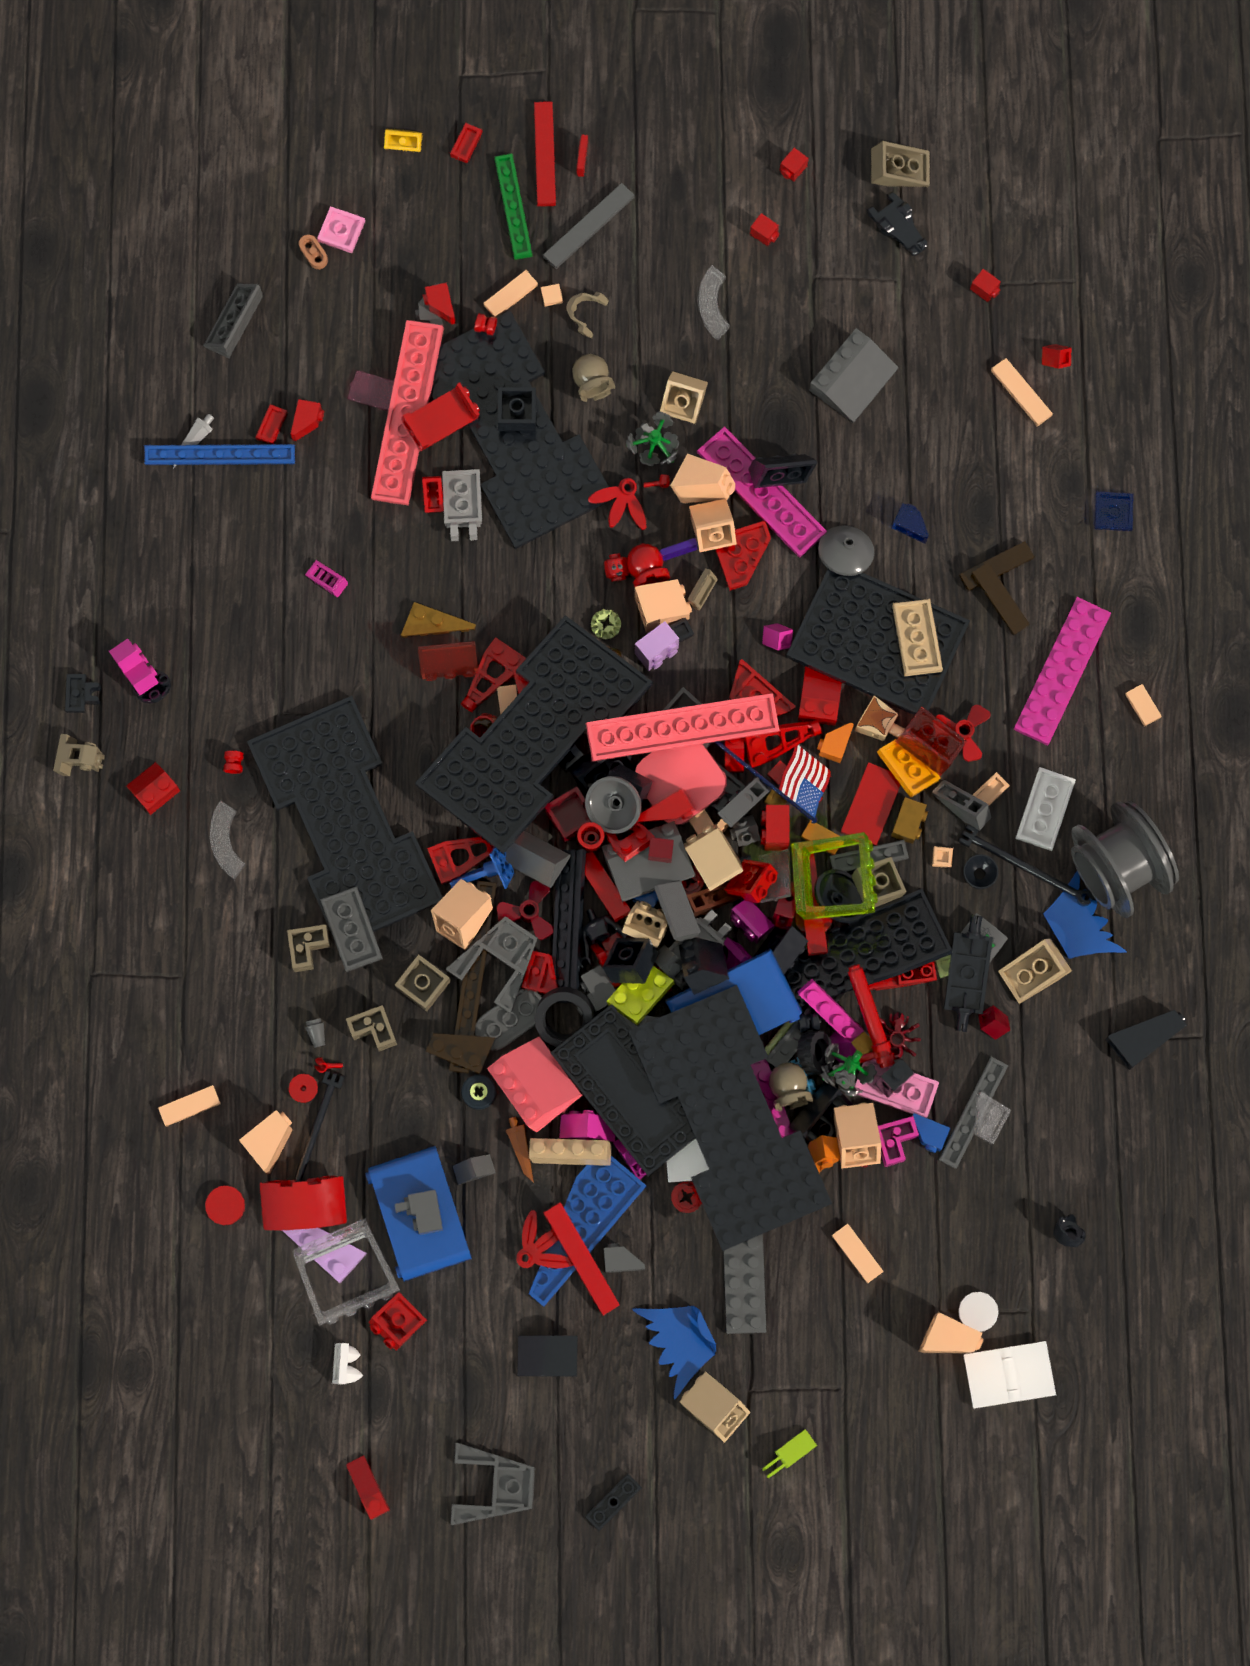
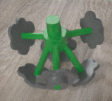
M658 411L652 417L655 420V425L658 426L656 430L647 423H642L640 428L635 430L637 434L635 437L636 441L632 433H629L626 440V446L628 450H632L633 454L637 453V444L643 443L647 445L650 442V450H645L639 454L640 462L649 466L660 463L658 454L653 453L656 445H659L661 451L667 456L662 460L661 464L665 462L667 464L673 463L677 458L675 455L678 453V450L673 452L679 446L677 435L666 432L663 438L660 433L662 427L668 428V426H672L673 420L670 419V415Z
M831 1043L826 1048L825 1063L834 1062L835 1057L845 1062L834 1065L830 1073H828L824 1066H821L824 1071L821 1073L822 1080H825L826 1083L830 1082L834 1086L835 1083L831 1077L834 1075L835 1082L842 1086L840 1090L850 1097L857 1096V1094L863 1092L860 1088L854 1087L856 1069L860 1071L857 1079L860 1080L862 1085L871 1083L877 1071L873 1064L863 1068L860 1066L859 1059L863 1054L858 1050L855 1051L853 1056H848V1058L840 1055L837 1043Z

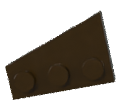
M433 1033L426 1052L481 1074L495 1037Z

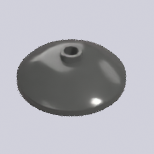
M842 525L833 527L821 537L818 552L821 561L828 569L840 575H858L869 568L874 558V546L871 539L863 531L852 526Z
M607 776L597 780L589 788L585 799V807L591 822L600 825L604 832L616 834L629 830L638 821L641 813V800L637 790L630 782L621 777ZM615 799L620 801V805L616 804Z

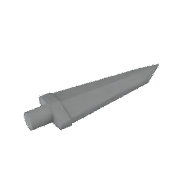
M207 414L204 420L197 418L181 445H197L213 430L209 424L214 418L210 414Z

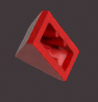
M441 476L422 477L425 513L444 512Z

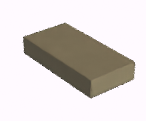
M705 568L687 599L693 608L699 611L718 580L709 569Z

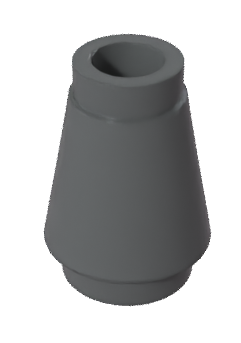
M321 1018L307 1021L305 1029L314 1048L325 1045L324 1022L322 1023Z

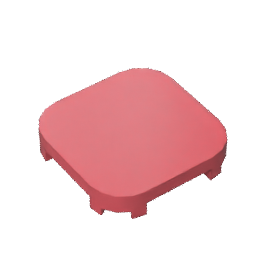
M703 744L651 752L640 761L635 772L653 781L647 796L652 806L680 789L686 791L696 810L692 811L693 815L685 820L682 818L664 820L667 823L674 821L676 825H683L689 822L690 819L717 799H720L725 794L724 792L727 787L725 773Z

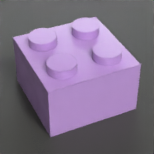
M664 621L635 643V655L648 671L652 668L655 670L663 664L662 661L665 658H671L678 652L679 637Z

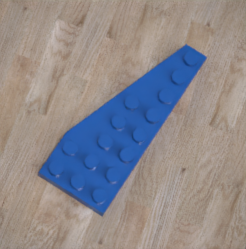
M612 1156L610 1166L586 1165L576 1177L564 1206L565 1211L589 1252L595 1248L646 1188V1185ZM559 1240L545 1252V1254H558L568 1257ZM540 1265L529 1295L544 1307L576 1269L574 1266L549 1268Z

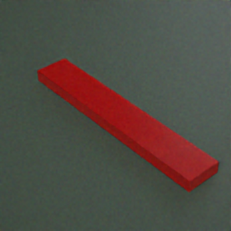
M534 102L538 206H556L553 103Z
M813 843L794 845L805 937L808 940V956L827 954L822 909L819 907L814 893L817 871Z
M561 1202L544 1211V1216L601 1315H605L620 1306Z

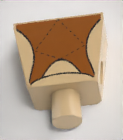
M873 696L855 731L884 741L888 733L899 738L904 728L895 724L898 714L880 699Z

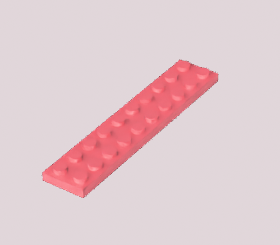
M406 321L371 495L372 500L409 506L420 450L401 421V418L404 414L408 412L411 414L429 403L444 330L443 325Z
M773 693L585 723L592 761L780 731Z

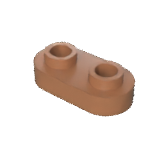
M303 236L299 241L300 250L313 268H324L328 263L327 254L314 236ZM308 244L312 245L311 248H306ZM317 259H321V260H322V261L319 262V263L316 262Z

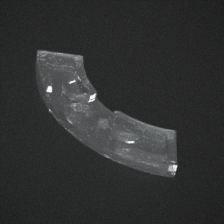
M712 265L701 282L699 311L705 327L718 341L730 328V325L723 319L717 304L718 291L726 276Z
M220 800L211 819L210 843L214 856L221 868L235 880L246 865L235 854L230 842V827L237 812Z

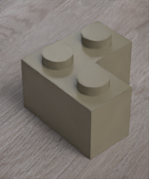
M326 924L287 930L294 972L314 969L311 950L330 948Z
M383 1005L346 1019L354 1040L372 1034L379 1051L397 1045Z

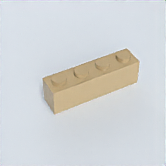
M530 1138L529 1158L533 1163L610 1166L612 1146L608 1140Z

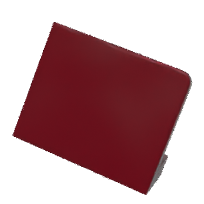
M652 837L650 839L648 860L671 863L674 840Z
M994 1005L983 1011V1014L978 1015L981 1030L993 1039H998L1010 1031L1008 1016Z

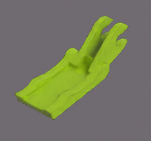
M805 1429L775 1451L778 1457L763 1467L762 1470H766L780 1459L783 1464L767 1475L770 1478L783 1467H786V1469L814 1449L817 1444Z

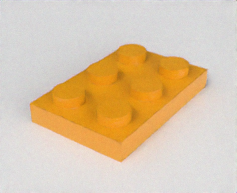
M905 733L877 751L910 798L941 778L908 733Z

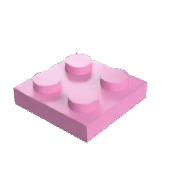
M330 206L317 240L320 243L353 253L364 226L365 218Z

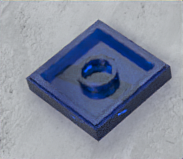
M1096 492L1094 529L1132 531L1133 494Z

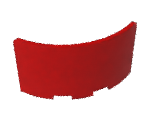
M329 1175L309 1178L307 1181L299 1182L296 1180H272L260 1183L264 1230L312 1229L340 1225L347 1222L343 1176Z

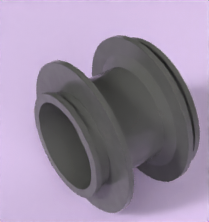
M1118 801L1111 806L1114 826L1095 837L1091 831L1082 825L1073 827L1072 839L1074 846L1071 848V854L1080 877L1094 898L1104 908H1113L1119 915L1128 918L1134 913L1130 893L1150 883L1160 893L1169 894L1173 891L1174 884L1179 881V872L1168 844L1145 811L1132 801L1125 803Z

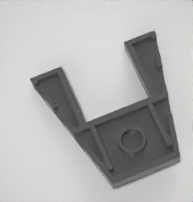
M505 916L480 940L448 966L446 971L462 981L483 949L515 970L494 1001L496 1005L511 1013L537 937Z
M456 1443L455 1463L494 1465L492 1506L452 1504L451 1525L533 1509L535 1467Z

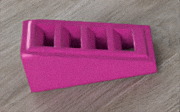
M317 560L305 574L309 579L336 597H339L348 585L344 577ZM319 568H321L322 570H321V571L319 572V574L315 577L314 575H315L316 572L319 570ZM327 572V575H326V576L324 577V579L321 581L322 577H323L324 574Z

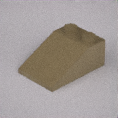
M885 141L880 142L871 148V183L895 187L930 186L929 151Z

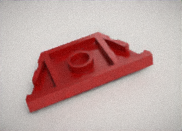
M743 659L740 660L729 696L730 700L773 693L777 716L795 710L796 706Z

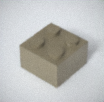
M892 857L859 867L851 875L866 910L898 899L906 893Z
M418 954L397 981L395 987L427 1012L450 983V978Z

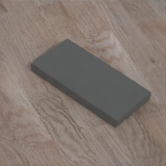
M357 886L320 899L346 972L383 959Z

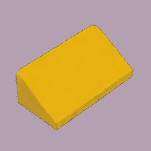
M386 129L384 149L420 152L423 132Z

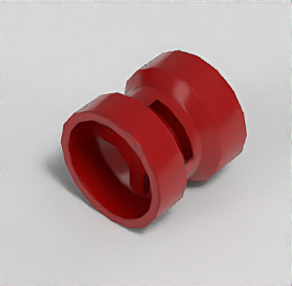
M479 313L474 331H483L493 336L497 325V318L492 316L488 318L484 314Z
M225 751L224 759L226 764H224L223 771L231 774L242 773L243 766L241 761L244 754L239 751Z

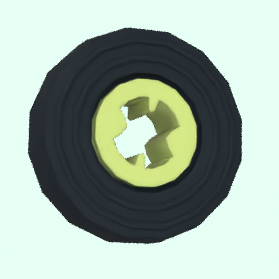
M481 1074L473 1075L463 1083L461 1089L462 1098L470 1108L476 1110L485 1109L495 1100L496 1086L488 1076ZM479 1087L480 1089L482 1087L484 1089L482 1091L483 1096L479 1097L478 1095L476 1097L474 1095L476 1093L475 1088Z

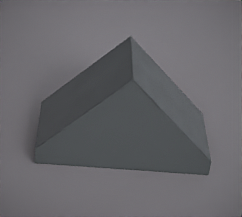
M490 1154L469 1158L453 1166L458 1185L496 1173Z

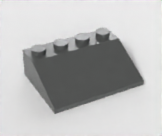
M856 328L813 379L809 391L850 422L854 423L899 367L868 336Z
M674 821L649 830L655 838L674 840L671 863L648 860L649 847L624 862L614 852L610 844L602 846L606 864L622 902L655 891L654 886L684 881L695 877L694 870Z

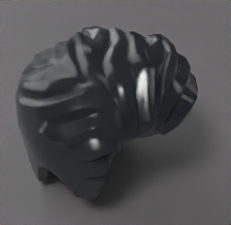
M1074 1214L1059 1217L1053 1230L1054 1237L1058 1243L1076 1248L1082 1245L1085 1241L1086 1233L1084 1229L1077 1225Z

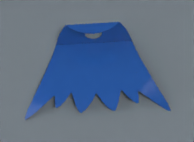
M1077 871L1068 885L1079 890L1080 875ZM1063 891L1056 901L1043 913L1069 959L1095 953H1126L1119 945L1106 940L1112 937L1113 934L1100 931L1107 924L1108 919L1092 916L1097 907V901L1095 900L1090 901L1091 904L1088 906H1081L1078 904L1077 899Z
M695 1306L667 1309H632L638 1315L653 1322L647 1325L646 1328L659 1331L650 1340L649 1344L659 1348H666L660 1356L659 1365L674 1363L669 1377L678 1374L674 1389V1399H676L690 1379L716 1353V1343L700 1310Z

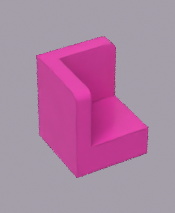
M778 623L764 626L762 643L775 650L790 648L792 645L793 629Z

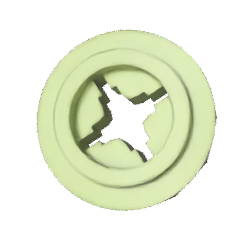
M603 609L596 612L593 616L591 628L597 637L610 639L619 633L621 620L618 614L612 610ZM609 618V624L612 626H607L603 630L601 621L605 622Z

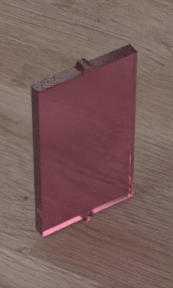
M357 371L353 383L350 384L351 389L348 400L389 411L394 381Z

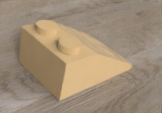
M1044 939L998 972L1020 1004L1057 982L1072 970L1052 939Z

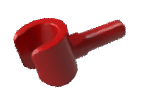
M663 474L660 475L659 481L644 483V488L651 486L667 488L670 484L669 475Z
M322 1058L315 1059L319 1066L314 1067L320 1073L330 1068H343V1063H326Z

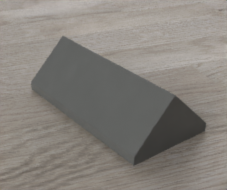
M258 284L236 285L204 344L205 348L230 358L263 297Z

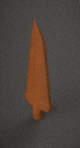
M516 1117L509 1118L511 1128L507 1129L506 1133L509 1136L524 1175L534 1183L525 1125L519 1126Z

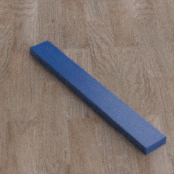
M295 444L145 445V465L295 464Z

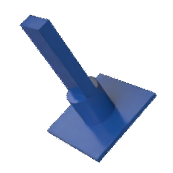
M493 847L489 854L492 859L491 861L484 863L483 867L451 880L450 885L453 888L460 879L470 882L486 875L488 878L499 875L506 889L513 877L514 870L505 858L506 852L502 854Z

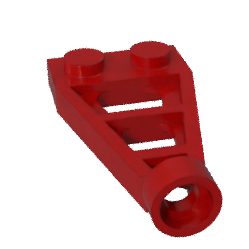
M495 637L484 652L468 694L461 702V705L468 711L474 712L482 702L497 691L498 687L503 686L514 677L513 668L520 666L526 660V657ZM492 661L505 668V672L498 678H493L487 674L488 666ZM482 678L492 683L485 693L480 692L476 688Z
M814 720L811 722L779 725V732L744 737L749 765L751 768L768 763L810 737L820 735L822 731L819 722ZM797 730L798 736L786 742L785 733ZM780 736V744L771 750H767L766 737Z
M638 822L630 828L634 833L622 841L618 840L616 834L604 832L614 852L624 862L649 847L650 839L652 837L655 838L645 826Z
M481 837L445 841L427 849L440 882L443 885L469 872L490 857L489 854L493 846ZM485 843L487 851L475 857L471 846ZM455 849H465L469 853L468 861L461 866H456L452 860L451 852Z

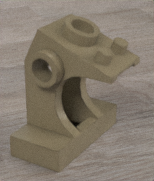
M61 734L53 771L63 776H70L72 766H80V769L84 771H91L93 769L99 772V768H103L101 762L102 759L104 760L105 755H102V752L94 743L85 742L84 745L77 744V739L67 734ZM75 751H80L79 759H74Z

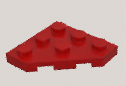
M765 521L736 529V545L715 549L729 591L748 585L771 540Z

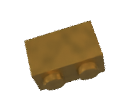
M905 797L891 837L913 844L915 839L919 840L922 832L919 826L921 821L925 822L928 811H925L927 805Z

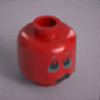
M620 553L609 555L610 559L604 561L606 577L611 579L612 582L625 580L626 576L630 574L627 569V558L621 557Z

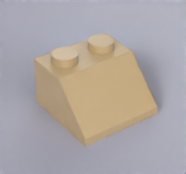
M672 371L667 382L660 411L671 417L695 424L708 382Z

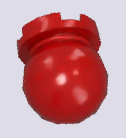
M642 543L631 549L626 563L629 573L636 578L633 581L634 587L665 582L670 579L669 570L662 568L664 563L663 556L655 546Z

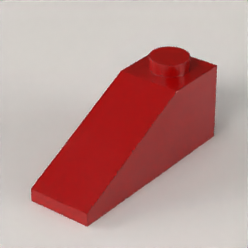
M680 789L642 812L637 822L676 820L681 818L685 820L693 815L692 811L696 810L686 791Z
M363 1455L346 1464L370 1520L390 1511L365 1456Z

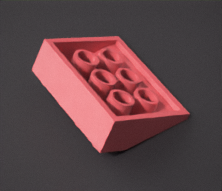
M540 1036L501 1056L487 1068L526 1125L535 1132L540 1131L582 1096L570 1077L551 1055V1051Z

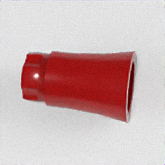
M588 822L579 828L577 838L585 850L593 852L601 847L604 840V831L597 823ZM593 837L595 840L591 842L588 841V838Z

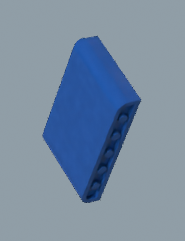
M771 949L728 969L730 979L695 995L689 988L666 1000L672 1013L737 985L759 1035L788 1021L793 1023L799 1020V1015L802 1014V1010Z
M436 1146L368 1168L369 1172L365 1173L369 1184H373L398 1263V1266L395 1267L398 1278L402 1277L405 1282L472 1259ZM436 1190L443 1231L419 1235V1232L415 1231L413 1226V1219H416V1216H407L406 1211L396 1213L394 1204L404 1202V1197H408L410 1194Z

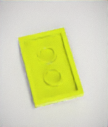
M653 966L645 984L622 983L607 1000V1004L609 1006L612 1004L620 1014L638 1026L674 985V980Z

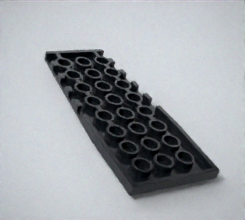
M923 889L870 909L854 922L847 923L841 927L837 925L831 928V932L825 934L828 953L808 956L806 944L804 952L797 956L794 960V966L786 971L784 976L799 1006L802 1007L808 1005V1003L799 996L797 991L811 979L830 997L853 990L848 975V968L850 966L859 964L860 967H863L868 985L901 975L953 954Z

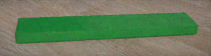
M513 154L495 156L514 260L532 257Z

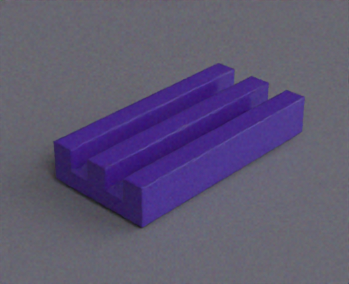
M692 538L660 550V553L663 556V561L697 550L698 544L696 538Z

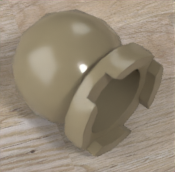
M586 354L575 361L572 368L573 379L577 386L580 387L578 392L582 401L587 402L589 398H594V401L602 399L611 394L610 389L616 388L613 379L608 377V366L600 356Z
M781 1063L773 1069L769 1076V1087L773 1095L777 1097L773 1102L776 1111H782V1107L789 1106L790 1110L807 1105L808 1101H813L811 1092L805 1091L808 1085L807 1076L804 1070L795 1063Z

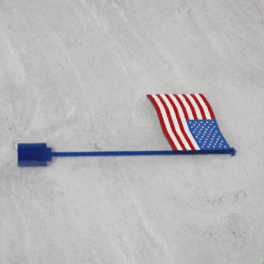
M714 742L808 817L812 824L817 822V817L815 816L818 804L829 783L831 771L799 745L794 747L792 757L782 774L778 789L721 742Z

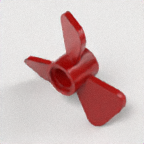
M974 705L970 710L967 720H961L957 724L944 715L939 714L934 719L932 735L936 738L954 735V738L962 743L963 759L967 762L979 760L982 757V752L972 740L974 727L987 721L991 714L982 706ZM966 728L969 734L963 735L959 729Z

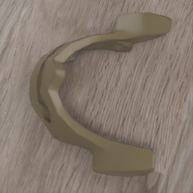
M595 292L594 295L580 293L570 298L566 310L570 318L578 324V332L592 338L593 333L586 327V324L574 316L577 304L582 301H595L606 306L609 301L599 292Z

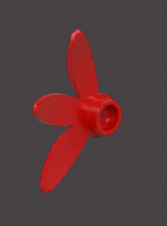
M625 478L620 481L618 487L604 488L588 497L590 503H603L616 497L609 513V526L611 528L621 519L627 503L634 522L640 529H646L643 509L634 495L637 485L633 479ZM625 484L630 486L629 491L624 489Z
M534 1210L530 1211L522 1231L523 1249L516 1256L519 1266L530 1268L535 1263L549 1268L573 1266L568 1257L558 1254H542V1252L553 1246L558 1241V1238L554 1231L550 1230L534 1243L537 1232V1214ZM525 1254L529 1257L527 1262L523 1261Z

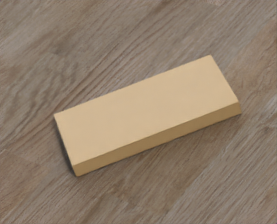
M930 599L893 603L892 608L904 676L942 672L943 668Z

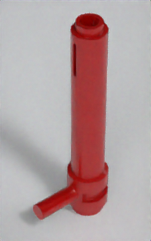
M859 964L850 966L848 968V975L872 1042L871 1048L873 1051L863 1054L859 1062L864 1063L875 1059L880 1068L895 1064L894 1052H891L890 1048L892 1046L890 1040L886 1038L863 967H860Z

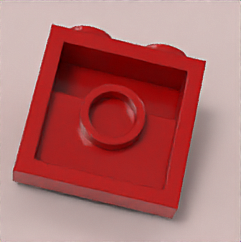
M744 859L742 862L743 872L731 878L725 887V891L731 895L742 896L745 901L759 903L762 898L767 896V890L770 885L777 881L778 872L770 863Z
M398 1292L370 1319L369 1324L374 1334H380L384 1338V1344L389 1349L394 1348L397 1351L427 1320Z

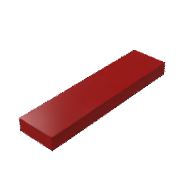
M587 853L585 877L613 920L617 922L627 916L631 909L625 901L622 902L617 888L594 853Z

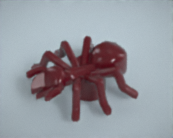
M898 1012L894 1015L893 1021L892 1014H889V1022L895 1028L894 1030L889 1028L885 1021L880 1018L883 1028L891 1033V1035H885L890 1040L892 1046L890 1049L895 1055L894 1060L901 1058L903 1049L915 1057L916 1053L908 1049L904 1042L921 1041V1038H907L904 1036V1034L919 1027V1024L917 1023L909 1029L901 1031V1028L908 1023L909 1016L906 1017L904 1022L903 1013L899 1018Z

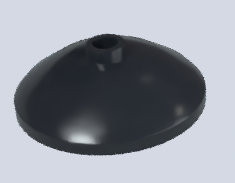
M831 869L825 871L817 878L814 886L815 898L819 907L827 916L838 922L851 923L858 920L864 914L866 909L851 874L842 870Z

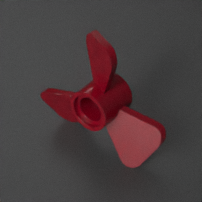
M533 881L530 884L529 900L522 902L520 907L500 902L497 906L498 922L505 916L512 921L521 918L524 922L532 924L537 939L543 940L553 934L554 927L538 916V904L550 892V888L538 881ZM531 907L535 912L532 915H526L524 910Z

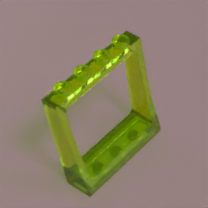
M864 832L821 840L791 843L796 913L804 920L875 913L874 904L878 902L876 893L873 892V886H876V879L871 871L875 867L874 860L870 857L873 845ZM859 844L863 903L813 907L809 856L817 852Z

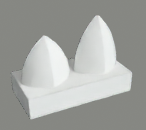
M347 1343L335 1344L332 1384L352 1383L363 1376L359 1370L347 1365V1363H351L360 1357V1353Z

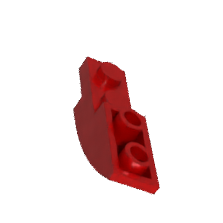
M934 961L901 975L870 984L869 988L870 990L876 989L877 991L936 981Z

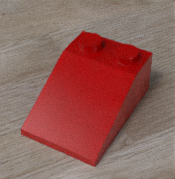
M805 666L798 721L811 722L817 720L819 724L835 726L842 682Z

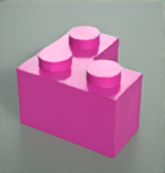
M126 639L111 649L109 653L137 693L142 695L159 683L155 678L157 672L152 665L149 667L146 665L149 662L141 653L142 651L136 643L132 645L129 639Z
M583 1110L582 1114L579 1111H569V1114L561 1115L559 1138L615 1142V1134L598 1113L597 1115L595 1114V1111Z
M913 1116L878 1126L884 1166H891L906 1160L901 1142L919 1136Z

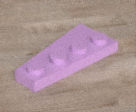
M320 1228L282 1230L339 1283L345 1279L367 1254Z

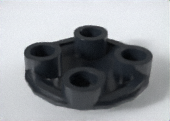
M156 671L157 675L155 678L159 683L142 695H139L134 688L133 691L138 700L151 704L165 698L171 688V680L167 674Z

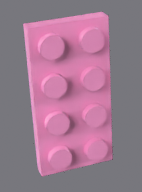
M875 1059L862 1064V1068L873 1064L877 1074L869 1084L865 1083L862 1085L860 1080L857 1079L855 1087L863 1090L862 1093L857 1095L909 1114L915 1113L925 1118L928 1117L939 1085L938 1081L915 1074L887 1098L875 1083L893 1065L880 1068Z

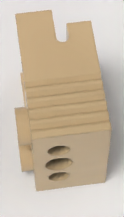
M637 901L628 914L622 933L634 938H649L652 944L658 948L669 925L662 909L657 910L645 901Z

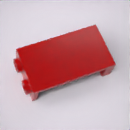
M458 383L453 390L411 414L408 412L402 416L401 421L420 451L478 419L480 415L479 407L475 402L472 403L469 398L470 393L468 389L462 386L461 383Z

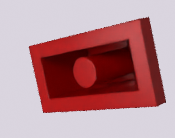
M447 283L425 287L426 294H423L424 304L429 306L430 312L450 324H455V316Z
M298 399L291 430L293 441H297L319 426V421H323L324 410H322L320 403Z
M744 737L724 740V765L728 772H744Z

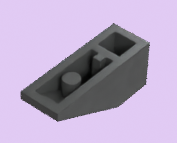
M943 780L932 791V795L960 819L979 831L992 818L989 805L986 802L946 780Z

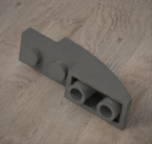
M759 775L718 814L725 823L732 827L773 788Z

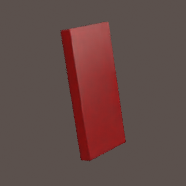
M868 762L842 827V834L877 846L900 788V783L891 771Z

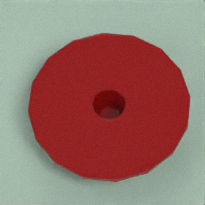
M308 1074L295 1076L289 1084L291 1097L301 1103L311 1101L318 1091L316 1080Z

